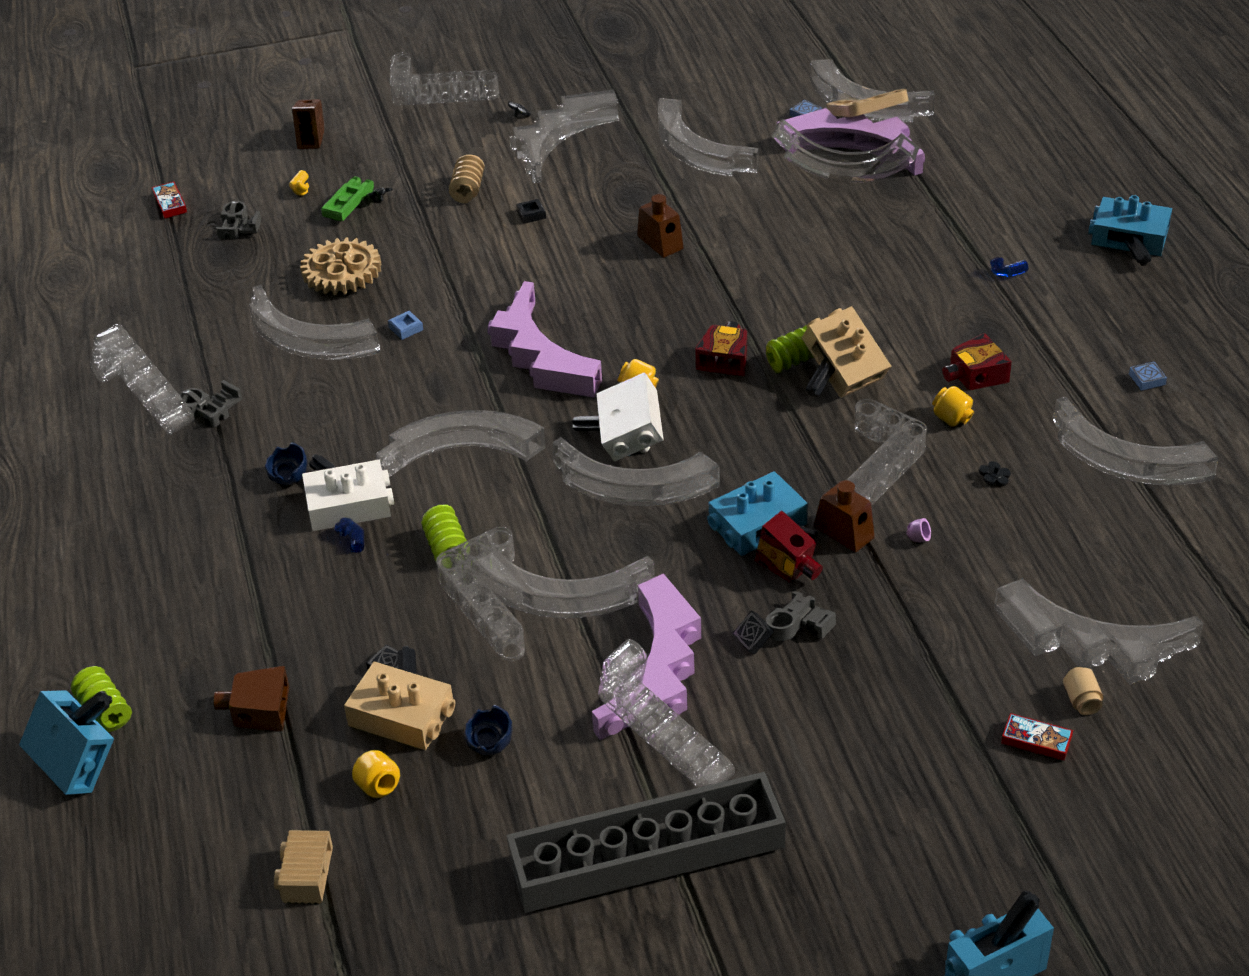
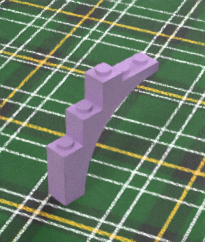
M827 108L777 122V142L787 153L820 147L858 149L891 159L905 167L913 175L923 173L924 152L908 138L910 135L909 128L897 116L872 123L864 114L837 119Z
M524 281L520 290L516 291L512 305L508 306L506 311L498 310L494 319L489 321L487 331L488 335H491L492 346L508 348V353L512 356L513 367L530 369L534 388L595 397L602 382L601 361L567 351L551 342L539 331L531 317L535 306L534 283Z
M664 574L638 585L639 607L648 619L654 636L651 652L643 669L632 683L614 699L592 711L593 731L599 740L609 735L617 734L622 729L637 722H642L652 715H655L661 723L687 710V689L680 681L694 674V652L688 645L701 639V617Z

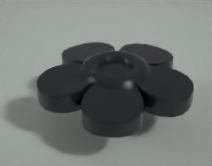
M508 101V107L515 110L513 114L515 117L519 113L531 115V112L521 104Z
M378 188L366 194V196L378 195L380 202L384 200L382 194L392 191L393 188Z
M991 461L988 463V466L981 465L979 468V473L984 476L983 480L986 483L993 485L996 482L999 486H1006L1008 484L1011 472L1007 468H1001L999 463Z

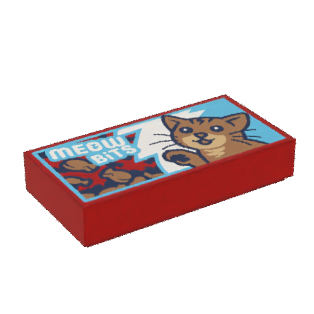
M175 182L152 187L153 195L164 218L187 212L186 205Z
M1010 713L1001 743L1065 761L1073 730Z

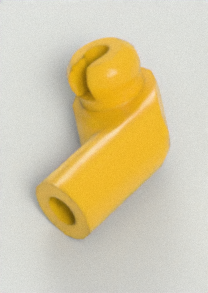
M300 170L289 183L290 188L298 196L307 194L309 188L308 182L304 184L309 176L303 170Z

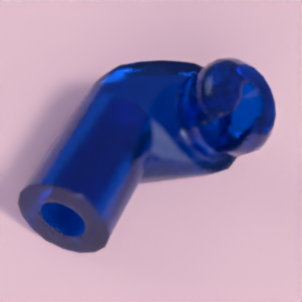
M1002 257L990 260V270L996 275L1013 277L1027 272L1029 269L1028 263L1025 260L1009 265L1004 264Z
M341 518L335 524L336 533L340 532V536L348 534L350 536V550L355 553L362 552L364 550L363 528L351 518Z

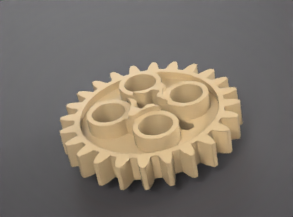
M336 238L335 243L327 240L324 246L317 244V250L310 248V254H304L305 260H301L302 266H300L304 283H308L309 288L314 287L316 292L323 289L324 294L333 291V294L336 295L338 291L347 294L349 289L356 292V287L358 286L366 288L365 282L372 284V278H378V272H381V259L378 250L374 249L372 244L367 246L366 241L358 243L356 238L349 242V239L345 238L344 241L340 242Z

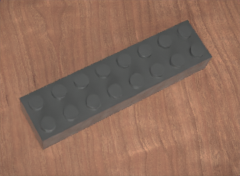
M765 772L506 836L510 863L524 911L527 913L785 848L786 822Z

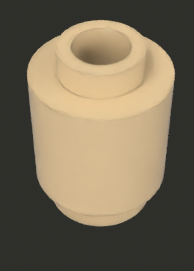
M1082 667L1071 669L1064 677L1063 684L1073 708L1082 715H1091L1098 712L1103 706V694L1093 671Z

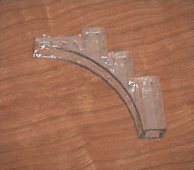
M614 90L561 96V105H558V109L537 111L538 121H534V125L513 127L514 136L510 137L511 150H516L517 159L523 158L526 175L531 174L532 183L542 182L541 171L544 161L560 142L586 128L619 121L618 101Z
M1023 578L1001 586L996 591L995 611L1035 657L1045 652H1052L1061 646L1078 667L1090 668L1092 666H1099L1108 660L1130 685L1140 680H1147L1155 675L1159 661L1168 660L1175 654L1194 649L1200 643L1204 623L1197 616L1173 623L1152 626L1101 622L1078 615L1056 605L1039 594Z

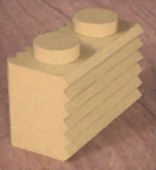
M289 830L287 842H282L280 847V860L283 862L282 868L276 869L274 875V887L280 891L282 902H297L299 904L301 902L305 904L308 902L312 904L315 902L318 904L322 903L333 849L329 831Z

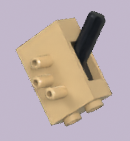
M852 306L844 310L841 308L836 309L828 317L822 320L816 318L807 324L802 340L819 364L806 386L808 395L820 396L826 384L830 381L839 397L842 398L883 379L891 368L890 363Z
M403 646L402 650L397 652L398 669L377 662L372 663L344 704L347 723L350 727L426 750L431 741L438 737L441 725L446 717L452 715L455 708V699H453L451 685L417 675L415 650L408 646Z

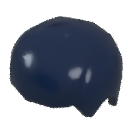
M291 442L287 448H275L265 464L266 473L272 482L280 485H292L303 478L302 474L306 473L308 466L303 447Z
M493 705L489 710H476L471 719L465 724L464 738L468 747L472 751L484 756L498 754L510 744L513 731L512 721L508 712L496 705Z

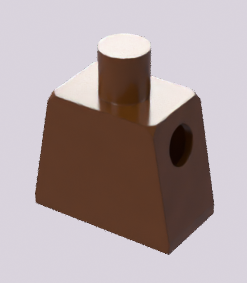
M298 100L292 107L297 149L320 148L324 133L321 100Z
M656 194L652 196L650 203L639 208L637 236L663 258L683 250L684 247L679 214L666 204L665 195Z
M848 480L841 481L820 498L814 527L856 553L874 539L875 536L871 503L868 499L855 492L853 482Z
M285 666L237 673L233 679L232 691H218L214 693L215 710H230L233 725L239 728L283 731L289 692Z

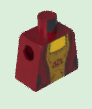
M734 321L726 323V326H710L695 349L696 370L745 376L747 330L742 329Z
M983 333L954 347L951 351L950 365L943 367L942 373L947 382L959 379L967 389L975 390L1010 382L1012 361Z
M782 510L762 526L755 558L757 563L788 582H793L802 574L814 580L823 569V566L812 558L816 545L815 541Z

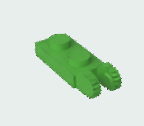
M352 177L322 207V216L344 221L366 197V194L373 191V181L366 179L361 184L360 177Z

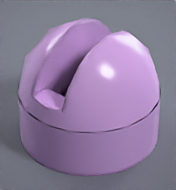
M925 518L909 523L907 536L910 540L919 543L930 540L931 528Z

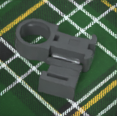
M241 201L228 202L223 206L221 213L223 225L222 227H216L218 238L226 239V237H230V239H238V230L239 233L257 234L262 221L260 211H256L254 217L248 220L245 203Z
M223 380L221 381L222 389L220 394L216 393V397L212 396L210 399V396L201 389L190 388L181 392L178 400L181 411L184 414L190 415L193 418L198 415L209 420L211 427H216L220 424L219 421L221 419L226 420L229 417L228 409L242 399L241 390ZM191 400L196 401L195 403H187Z
M794 591L792 592V600L783 609L777 607L767 615L766 623L774 631L769 638L777 641L791 639L801 628L802 622L803 625L808 623L809 628L814 626V629L818 630V638L823 639L836 625V613L818 606L815 607L814 597L808 595L805 598L802 596V593ZM784 624V627H776L774 625Z

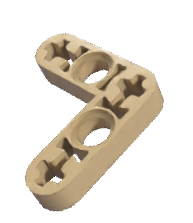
M900 89L863 100L845 99L830 102L826 105L827 109L834 116L854 117L905 103L909 100L907 89Z

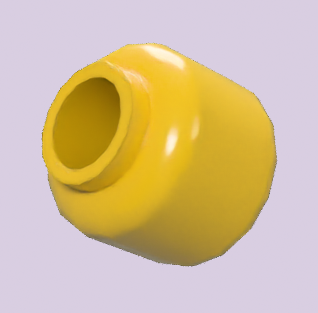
M633 359L630 363L625 362L618 382H624L645 372L656 388L659 379L655 377L656 369L654 366L638 359Z
M956 386L949 387L948 389L946 387L942 388L932 402L934 414L951 427L957 426L960 422L965 425L974 414V411L971 409L973 399Z
M371 750L357 759L353 766L352 778L355 784L367 795L373 798H382L389 795L398 785L400 769L383 752Z

